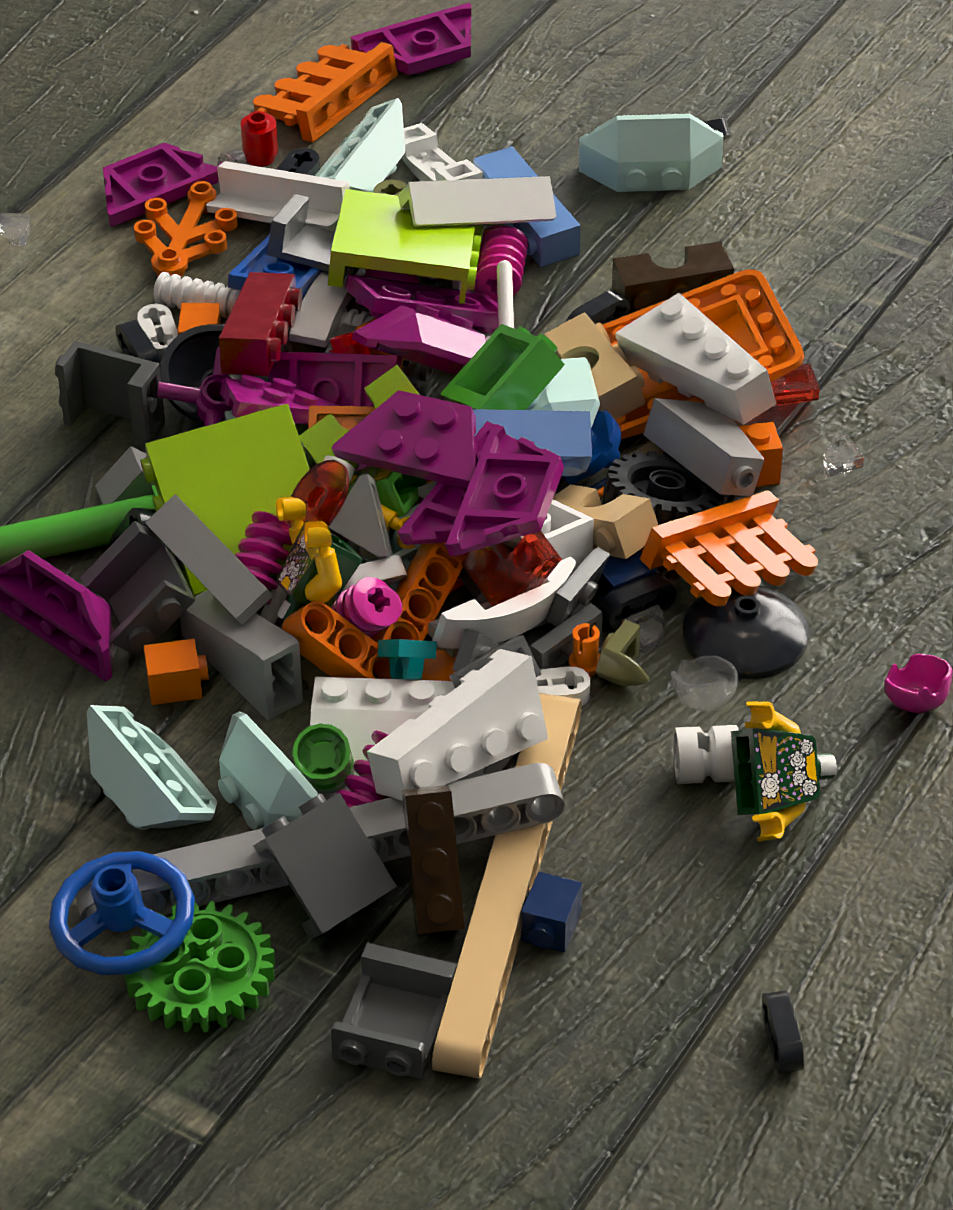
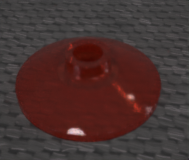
M325 460L312 467L301 478L291 497L298 498L305 503L306 516L303 519L304 523L306 520L309 522L323 521L328 526L332 522L346 499L349 489V473L340 462ZM292 520L287 521L290 528L292 527Z

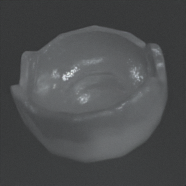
M700 656L689 662L682 660L677 674L675 671H671L672 684L681 703L696 711H713L725 705L737 690L739 681L738 672L729 661L719 656Z

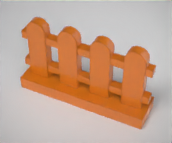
M381 42L367 53L351 50L349 45L341 44L339 47L334 45L323 46L317 51L318 63L307 61L298 64L296 67L298 78H283L276 81L274 84L276 95H260L254 98V110L263 111L276 119L283 120L285 125L288 126L299 124L302 140L313 143L398 75L393 46L391 44Z
M769 490L652 527L640 556V560L649 569L663 565L668 571L675 570L692 586L690 592L696 598L702 596L708 603L715 606H724L727 603L731 594L730 586L742 595L752 596L756 594L761 580L759 576L769 584L781 586L786 582L789 575L788 566L800 575L810 576L814 573L818 563V559L814 555L816 550L809 544L804 546L787 530L788 524L782 518L776 520L772 516L779 499ZM734 552H736L748 565H746ZM702 560H705L719 575H717V574H716L706 563H704Z

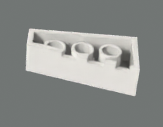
M677 293L615 333L618 345L623 350L630 367L636 365L637 368L648 372L650 379L660 384L666 381L676 386L679 393L689 398L696 396L703 399L707 407L742 424H746L776 404L767 369L680 293Z
M499 649L488 657L490 662L478 671L472 670L461 678V684L446 696L439 695L427 704L429 709L415 720L408 719L369 749L367 753L376 793L402 801L401 790L447 785L547 740L548 734L532 656Z

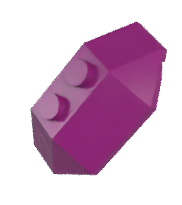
M417 303L415 310L401 305L357 329L352 336L353 340L366 347L391 355L403 356L404 359L457 375L487 341L483 334L471 329L472 321L451 314L449 321L439 318V310Z
M29 550L1 565L0 611L105 682L110 680L113 667V644L110 643V635L113 633L110 605L102 597L96 596L73 578L67 576Z

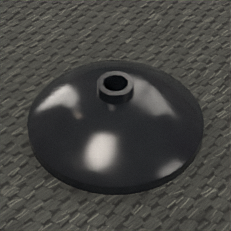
M207 324L184 331L174 338L166 348L161 360V382L199 388L206 377L213 375L216 349L219 347V336L225 325ZM236 374L228 375L232 379H241L242 376ZM252 375L270 383L268 376ZM211 398V399H213V400H215V401H222V400L217 399V398ZM168 399L181 414L205 425V422L198 416L196 404Z
M759 585L756 594L752 596L742 595L730 586L731 594L724 606L712 605L701 596L693 602L685 614L682 634L688 652L702 666L723 676L737 679H760L774 676L796 664L807 648L809 626L803 611L785 595Z

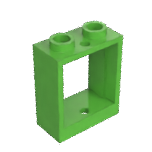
M501 324L440 395L446 401L471 406L472 409L526 410L565 364L555 353L558 350L557 346L545 335L539 334L535 336L521 326L515 329Z

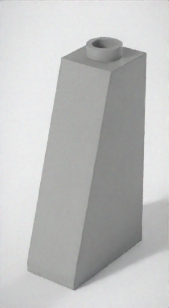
M654 398L643 434L645 437L719 494L753 496L764 458L733 419L707 407L705 403Z
M209 590L194 596L196 601L180 616L181 635L186 640L195 639L196 650L201 655H206V660L267 721L303 702L299 641L294 636L256 613L241 625Z

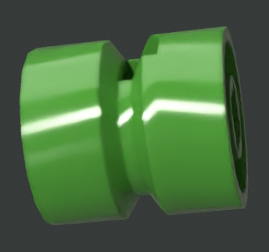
M319 723L307 727L298 735L293 746L294 762L296 768L317 793L328 795L346 787L344 779L348 775H354V759L348 738L344 733L333 725Z

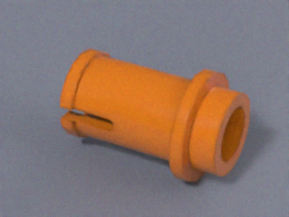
M582 623L577 625L572 631L573 653L569 656L568 663L569 667L581 668L588 673L589 677H592L596 674L600 657L598 653L600 632L594 625L590 637V624Z

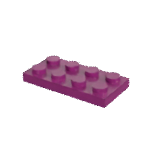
M348 274L345 289L356 298L358 304L370 310L369 314L376 318L389 313L401 305L415 310L417 303L439 310V318L449 321L451 314L470 320L473 322V328L483 333L493 334L499 327L498 303L485 293L466 291L464 304L459 303V289Z

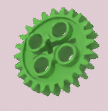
M210 901L205 910H199L195 902L193 924L181 945L159 964L133 974L124 975L128 996L135 997L136 1009L138 1011L148 1008L150 1021H154L164 1015L165 1028L168 1029L177 1020L183 1022L184 1032H188L194 1022H200L202 1030L208 1032L210 1021L217 1020L223 1028H226L227 1016L232 1014L236 1018L243 1020L245 1019L244 1006L258 1009V995H269L268 982H272L275 979L274 949L271 948L270 935L262 934V924L260 921L250 924L248 912L245 911L234 917L233 905L229 904L222 912H217L214 901ZM176 905L172 906L173 916L169 917L171 920L175 919ZM141 929L142 936L130 937L131 949L125 950L124 956H129L151 947L160 937Z

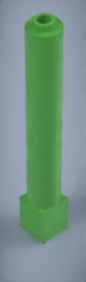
M152 485V494L0 526V566L28 550L41 559L109 545L113 533L130 509L144 508L155 510L152 500L153 496L158 495L155 485Z

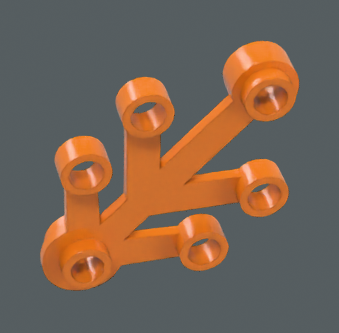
M199 181L192 184L187 194L188 208L179 226L169 216L167 203L164 199L152 198L146 201L145 212L148 220H140L134 224V236L137 242L143 243L153 254L151 267L156 272L157 277L162 272L169 273L170 277L173 274L182 277L188 267V262L212 253H222L227 249V237L223 231H232L238 226L237 212L234 209L221 208L216 211L215 220L196 226L202 214L210 213L207 212L206 204L217 197L216 190L209 182ZM156 224L171 240L168 247L157 238ZM203 238L205 240L204 243L186 248L187 244Z

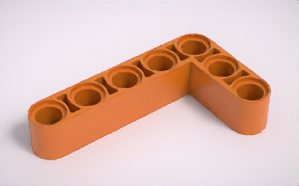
M446 542L421 544L406 571L407 577L400 581L395 590L403 604L400 617L396 622L372 637L367 636L322 602L308 603L289 615L283 622L282 630L299 641L300 654L330 677L375 679L374 671L378 679H391L389 658L378 657V640L402 639L423 641L428 633L429 622L435 620L471 552L450 556L444 545ZM305 621L310 624L312 631L307 628ZM339 646L344 650L346 657L341 653Z

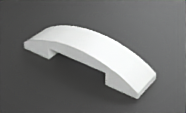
M423 123L404 128L405 153L401 158L420 181L483 179V172L469 160L455 162L438 148L437 135Z
M324 270L315 279L302 301L300 312H297L295 316L294 327L291 328L289 333V341L320 347L328 345L329 339L333 338L338 331L339 315L353 298V295L345 289L347 276H345L343 288L327 286L329 271ZM358 270L355 275L365 276L366 271Z
M569 557L539 570L532 590L487 610L473 599L441 613L432 641H437V648L455 649L460 647L465 629L480 632L496 643L506 641L530 630L547 617L556 592L572 575L576 561Z

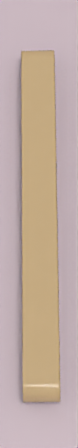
M539 693L548 739L520 751L516 767L532 763L548 764L553 768L559 788L562 790L579 728L582 701L576 698ZM553 820L495 835L437 1033L432 1059V1069L434 1071L481 1079L521 938V911L540 869Z

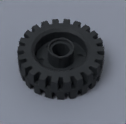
M641 451L633 452L632 457L625 454L621 456L620 460L615 459L612 462L604 486L602 505L613 501L622 494L649 498L658 525L723 505L726 495L716 492L666 452H663V456H658L656 451H647L645 456Z

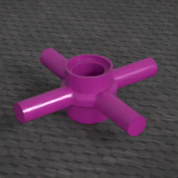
M220 347L216 349L213 375L206 377L199 388L159 381L157 397L196 404L198 416L205 422V426L225 421V411H231L232 407L226 405V399L222 398L220 394L224 378H229V374H221ZM211 398H217V399H220V400H222V401H215V400H213V399H211Z

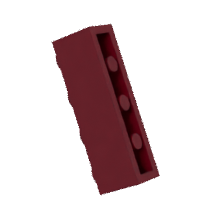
M249 272L219 336L221 374L268 376L273 363L279 362L281 345H286L288 328L294 327L295 312H300L302 306L301 288H296L295 274Z

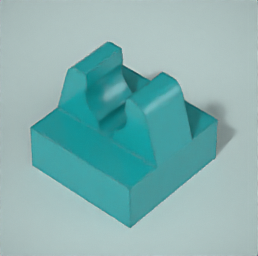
M378 640V657L389 658L391 679L421 680L425 659H436L437 641Z

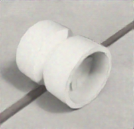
M737 725L711 726L708 733H704L700 727L674 728L673 751L677 784L703 783L706 776H710L714 782H734L731 731L738 730Z

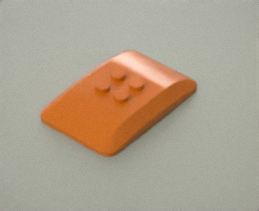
M753 269L739 271L681 294L766 368L770 382L797 369L803 363L804 352L802 345L768 281L760 271ZM664 301L603 324L611 345L618 344L615 335L617 331ZM639 369L645 381V386L641 390L646 404L616 419L621 429V439L644 433L654 398L705 402L696 396L689 398L679 393L676 386L666 381L660 384L650 379L648 372Z

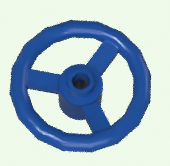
M142 851L113 852L85 863L65 879L51 902L49 930L57 950L77 968L102 976L133 974L159 964L181 945L193 924L195 896L185 874L167 859ZM139 869L158 875L171 886L177 901L174 920L144 907L133 870ZM93 881L91 894L96 911L69 930L67 925L69 907L78 892ZM137 926L160 937L151 947L129 956L104 957L82 948V946L106 929L123 932Z

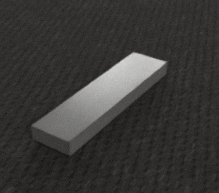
M176 494L145 522L241 625L248 621L273 597L270 591Z

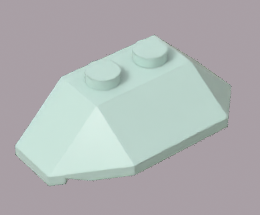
M399 98L371 107L360 124L354 127L315 176L348 181L350 190L373 192L374 187L395 172L397 162L405 153L402 103Z
M691 114L615 116L598 126L590 134L586 133L579 137V171L616 192L690 190L722 167L723 134L717 130L714 131L706 123Z
M585 357L561 359L565 364L564 367L526 410L590 411L592 427L600 402L590 364Z
M90 705L87 711L91 775L103 788L104 794L113 800L123 812L130 825L138 829L147 830L149 828H174L212 819L217 805L216 798L171 746L150 728L134 721V715L125 707Z
M239 711L232 715L219 758L221 779L218 780V787L223 798L230 804L233 802L236 804L252 830L265 828L283 816L286 817L288 822L302 816L303 814L299 806L317 796V791L247 714Z

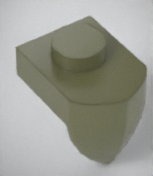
M625 620L615 634H608L602 645L596 673L598 677L621 686H638L649 682L648 675L635 662L639 656L640 625Z

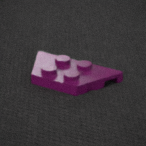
M462 4L351 36V49L367 53L381 42L391 44L397 70L407 75L423 73L435 67L453 64L459 60L470 58L471 4Z
M164 142L103 167L109 225L113 227L146 213L145 203L149 199L161 198L168 204L187 197L192 184L196 182L206 181L211 185L219 183L217 167L223 161L217 166L204 163L203 155L183 151L177 146Z
M281 352L280 360L273 363L268 378L270 383H272L273 378L288 380L296 385V389L339 406L374 407L366 396L364 388L395 365L400 367L403 356Z
M243 374L241 379L224 378L220 390L222 398L226 399V405L232 407L231 414L236 418L288 403L294 423L309 425V406H339L296 389V385L293 382L281 378H273L272 383H269L258 377Z
M398 390L336 441L331 449L335 457L467 489L476 467V459H478L475 441L476 416L471 406Z
M487 421L475 435L478 450L476 465L493 424L492 422ZM437 482L397 532L402 544L416 545L447 542L467 489Z
M492 424L445 544L449 555L458 556L541 531L564 470L561 456L548 449L536 447L534 442L524 437L517 440L507 435L503 426Z

